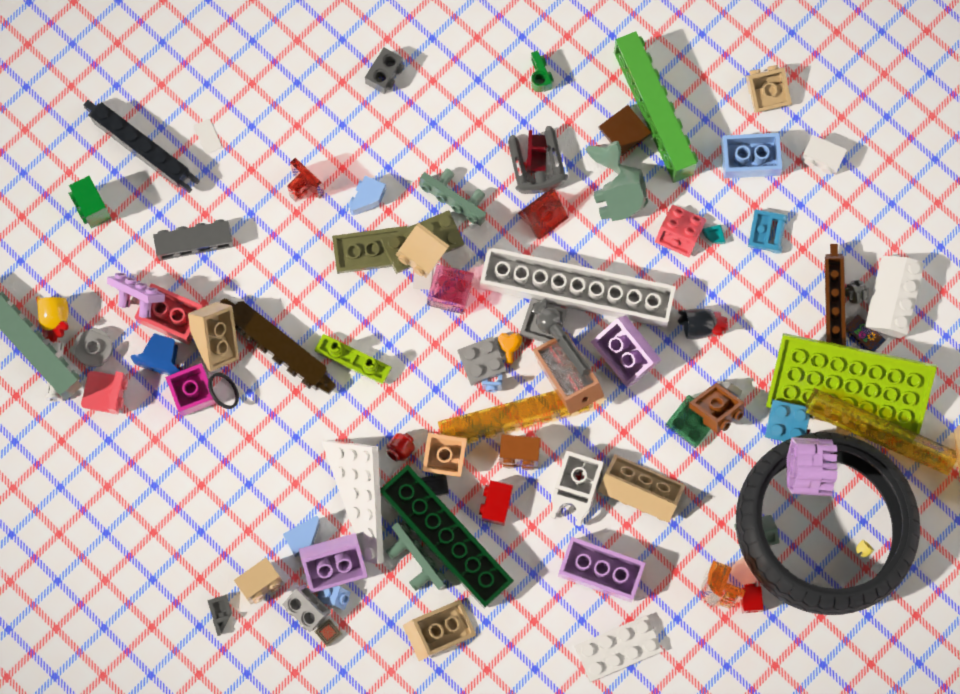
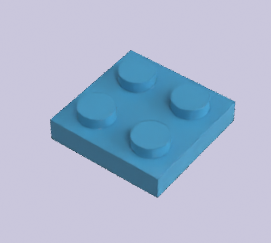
M773 399L765 438L786 441L792 437L806 434L811 407Z

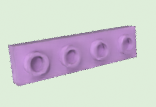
M115 273V276H107V284L119 290V307H130V296L140 300L139 317L141 318L151 317L152 303L165 302V294L159 292L157 288L138 282L136 278H129L125 273Z

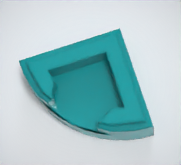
M721 224L702 229L704 236L710 242L715 244L726 243Z

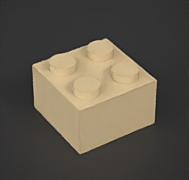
M267 557L234 579V582L250 604H258L265 598L264 595L269 591L271 593L275 592L281 587L280 584L283 582Z

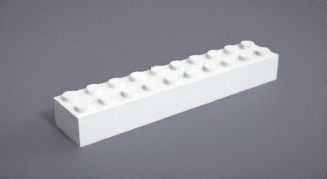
M491 247L487 249L480 280V289L530 300L531 298L539 301L546 299L549 304L615 318L626 315L630 321L667 328L676 287Z

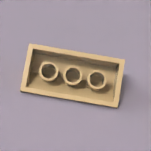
M614 454L598 492L669 523L686 485Z

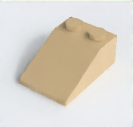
M418 222L396 253V256H398V260L401 263L410 265L417 275L426 278L444 255L449 245Z
M216 302L188 313L190 332L209 372L239 360L233 308L231 305Z
M461 600L412 619L403 625L418 661L436 655L476 636Z

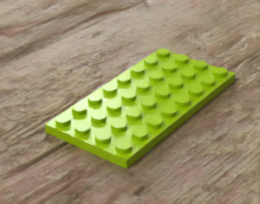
M783 333L766 407L771 408L773 399L811 407V417H813L814 412L837 416V422L918 439L937 365Z

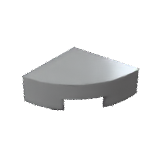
M717 381L720 386L736 397L741 396L742 390L731 382Z

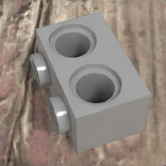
M305 584L296 588L282 604L286 608L287 613L294 616L300 622V626L309 632L318 628L331 613L316 595L310 592V589ZM297 599L301 602V606L297 604ZM310 613L314 615L315 620L311 618Z

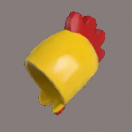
M37 296L38 323L43 328V337L51 342H55L57 338L64 336L65 330L69 329L67 323L69 315L67 299L60 297H45L41 299L40 296Z

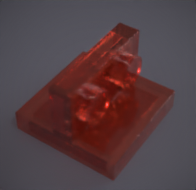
M294 158L290 165L295 178L287 185L290 197L295 202L298 199L301 200L307 195V190L309 189L320 199L324 195L322 182L299 160Z
M552 188L518 213L520 219L531 227L535 237L539 240L569 218L556 191Z

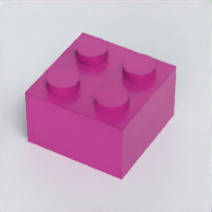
M202 363L165 377L181 417L217 404L209 392V379Z

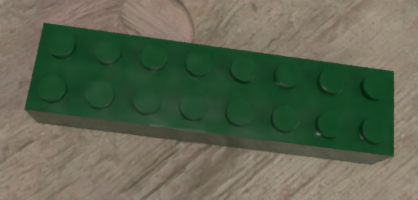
M409 465L405 466L380 489V495L484 609L514 582L509 574Z

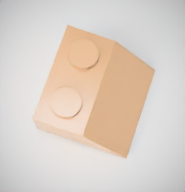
M428 432L422 471L461 477L467 438Z

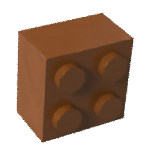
M501 434L499 465H503V468L513 469L514 466H520L523 470L538 468L540 438Z

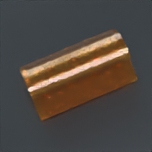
M714 560L707 569L701 584L702 598L713 608L717 602H720L719 605L728 609H731V607L735 608L743 598L745 590L727 583L732 567Z

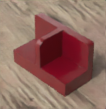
M529 130L527 173H536L538 171H545L546 173L547 143L545 135H532V130Z

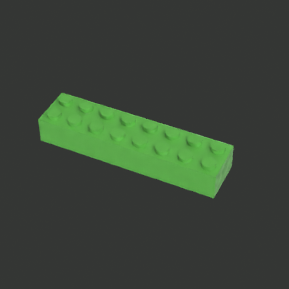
M637 31L615 39L614 55L645 123L651 131V136L670 178L675 183L694 175L698 158L696 153L692 152L689 147L690 140L688 136L684 135L681 130L683 129L681 120L679 118L676 119L674 114L675 108L673 103L669 102L666 97L668 93L665 86H661L659 82V72L651 64L653 63L652 57L644 49L645 42L642 36H638Z

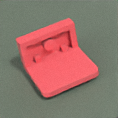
M89 371L81 406L85 409L118 415L119 410L123 407L124 398L122 397L124 390L126 391L128 386V379L125 374L117 371L115 375Z

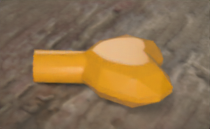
M501 333L498 336V344L506 352V364H513V353L521 346L522 336L519 333L511 335Z

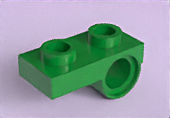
M538 50L531 53V61L535 68V72L531 77V87L536 92H546L552 89L554 79L551 72H547L545 68L547 63L544 56H540ZM543 79L544 83L537 84L535 80Z

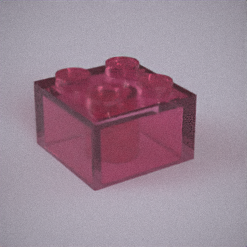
M437 264L427 298V306L464 315L474 281V273Z

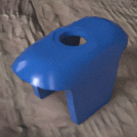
M154 333L141 354L130 356L135 365L169 376L180 372L175 366L178 345L175 344L174 339Z

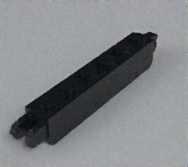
M87 100L83 104L84 108L90 112L88 116L98 128L177 188L181 187L190 193L192 189L184 181L188 178L195 184L200 182L184 164L101 102L95 105L90 100Z

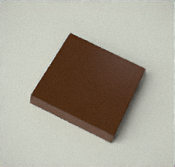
M626 105L598 127L610 143L619 141L621 156L651 135V131L629 105Z

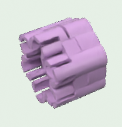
M791 438L787 454V488L791 491V494L832 496L838 471L828 470H837V463H826L837 461V454H830L837 452V445H833L832 439Z

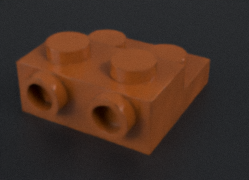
M715 383L689 402V408L703 417V423L716 433L721 430H728L734 420L740 421L744 416V402L718 383Z

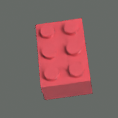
M151 283L149 287L157 288L159 292L165 294V302L152 303L151 317L149 318L139 317L138 308L135 315L136 321L190 345L193 336L190 332L188 313L203 308V305Z

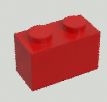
M490 480L489 485H485L483 496L486 497L485 504L481 503L479 515H482V521L505 525L513 485Z

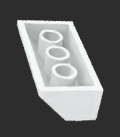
M881 256L864 328L898 339L908 335L925 263L908 257Z

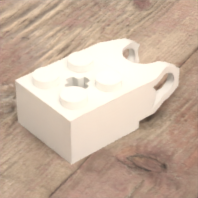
M566 451L552 495L553 508L551 518L556 519L561 508L566 505H572L577 509L576 525L581 527L584 518L591 511L605 467L604 462ZM583 472L584 479L578 481L575 475Z

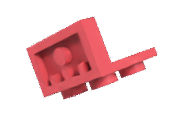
M672 205L660 227L655 243L690 257L707 220L681 207Z

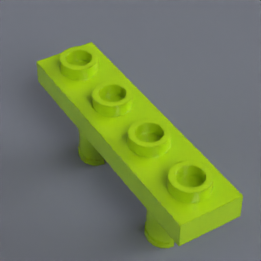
M325 334L322 335L314 350L316 353L382 385L392 369L391 366Z

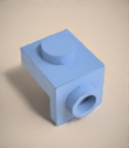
M335 586L319 591L317 598L323 604L345 610L351 592L340 586Z

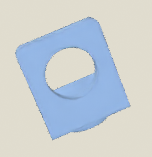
M502 375L498 376L497 382L482 381V390L492 393L502 391Z

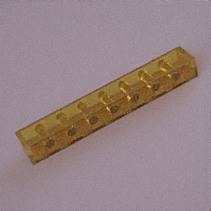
M813 389L806 403V413L945 475H949L957 461L956 450L819 389Z
M554 390L438 421V428L440 434L467 438V443L469 444L477 442L478 438L486 437V439L497 436V433L503 431L507 434L516 431L515 428L523 426V429L533 427L534 423L537 422L545 424L553 421L552 418L560 417V419H564L572 415H570ZM593 403L576 412H579V414L589 412L590 408L593 407Z

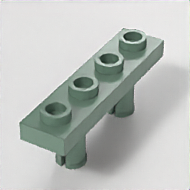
M446 168L437 180L426 172L421 175L419 186L423 191L433 194L438 201L448 204L453 211L463 214L471 223L478 224L479 226L484 223L486 212L477 207L485 197V193L482 190L476 189L469 200H466L447 187L454 177V173L450 169Z
M398 522L393 525L392 529L398 535L399 541L387 549L386 553L393 560L403 551L409 550L422 567V572L409 581L413 589L417 591L428 581H432L438 590L447 586L445 583L446 577L440 570L437 572L433 567L435 563L429 555L425 556L421 551L423 549L422 545L417 539L413 540L410 534L412 532L407 525H402Z

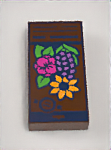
M857 314L846 325V331L866 350L875 352L886 339L877 331L864 328L865 320Z

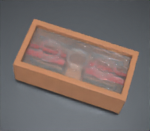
M565 332L566 335H567V336L569 337V339L571 340V342L573 343V345L575 346L574 342L572 341V339L570 338V336L568 335V333ZM555 338L533 349L539 366L570 415L604 397L601 385L592 370L589 371V375L581 376Z

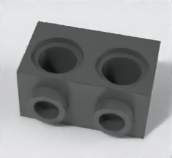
M383 47L365 76V84L383 94L387 90H391L395 83L396 75H400L404 69L403 57ZM392 61L395 65L389 67L386 63ZM381 76L386 78L383 82L376 80Z

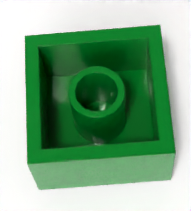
M86 176L69 185L71 192L68 194L84 224L88 223L92 229L112 219L90 176Z

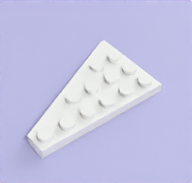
M330 440L322 441L365 562L374 564L384 563L378 446Z

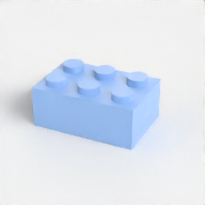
M779 133L724 135L722 137L723 179L780 176L782 158Z

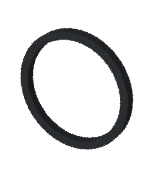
M215 373L209 378L208 388L214 401L225 409L234 408L239 402V392L232 379L223 373ZM214 377H222L230 383L235 393L233 405H226L216 397L212 387Z

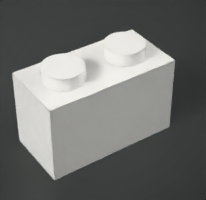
M812 135L801 160L808 166L820 168L826 174L836 175L847 149Z

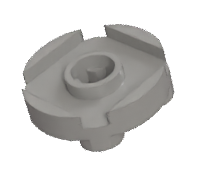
M91 328L81 332L76 337L74 342L75 355L85 366L101 367L112 355L113 342L103 330ZM97 343L98 350L90 352L89 345Z

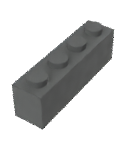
M224 219L215 220L211 224L198 223L195 227L190 228L181 226L173 231L160 230L157 234H153L156 255L159 261L234 247L230 224L228 220L225 221Z

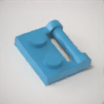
M755 209L748 247L771 251L776 254L782 253L783 247L781 242L784 225L787 223L788 216ZM772 220L777 222L774 244L768 243Z

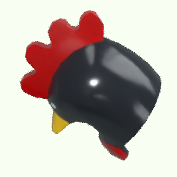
M711 309L678 310L681 316L677 322L684 327L687 339H702L712 334L721 336L723 331H726L728 328L727 318L721 316V312H713Z

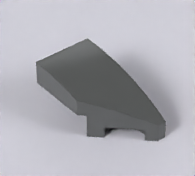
M227 594L207 600L217 636L222 634L232 614Z

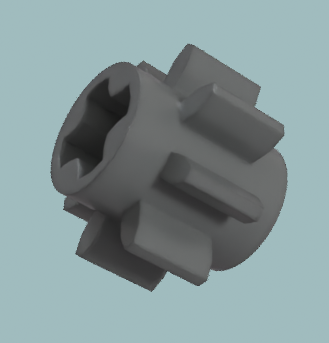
M851 281L845 288V297H849L851 303L860 304L863 300H867V296H869V287H865L863 281Z

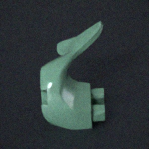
M614 141L605 148L587 146L586 151L595 162L612 169L618 174L614 180L605 184L603 189L594 192L596 203L606 201L607 206L599 208L601 219L623 220L642 210L648 203L644 176L641 169L620 164L621 146L619 141Z

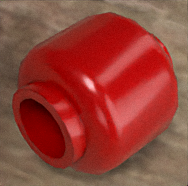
M396 433L386 445L387 455L396 462L405 461L415 450L412 436L408 433Z

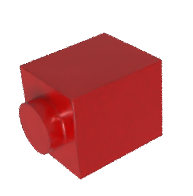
M755 583L744 584V587L740 589L742 614L758 613L764 610L761 586L756 587Z

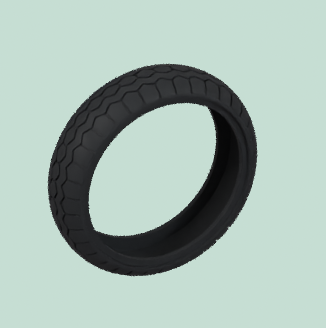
M817 432L796 436L798 438L832 439L833 445H837V452L830 454H837L836 462L855 469L876 487L886 503L892 524V542L889 555L876 577L863 584L849 588H825L810 584L791 573L777 559L768 544L763 529L762 506L765 492L772 478L787 468V454L791 439H788L769 450L758 460L747 475L740 490L735 521L737 539L745 562L756 579L772 595L802 611L820 615H843L861 611L877 604L891 594L903 581L913 564L918 549L920 516L915 496L907 479L895 463L884 453L869 443L855 437L830 432Z

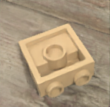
M773 65L767 67L768 71L761 72L760 69L749 71L750 75L745 76L748 92L751 94L754 113L792 104L785 68Z

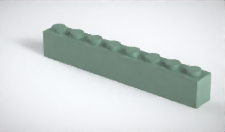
M2 291L0 293V330L66 401L82 387V384L78 381L81 377L74 369L71 372L68 370L67 366L69 364L62 356L58 359L55 355L57 351L50 343L46 345L43 342L45 339L38 330L34 332L31 329L33 324L26 317L22 319L19 316L21 311L14 304L10 306L7 303L10 299Z

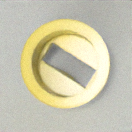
M862 540L856 547L857 553L862 551L861 557H867L874 552L872 546L865 540Z

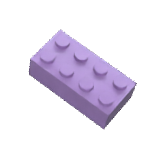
M571 536L558 577L632 603L646 563Z

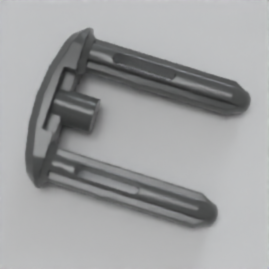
M547 126L544 132L554 174L549 179H547L545 171H538L534 173L536 182H528L519 140L515 135L509 137L508 145L517 181L515 189L519 193L537 194L563 185L568 179V174H565L556 132L552 126ZM554 151H556L559 163L558 167H556L555 160L553 156ZM517 160H519L522 171L521 176H519Z

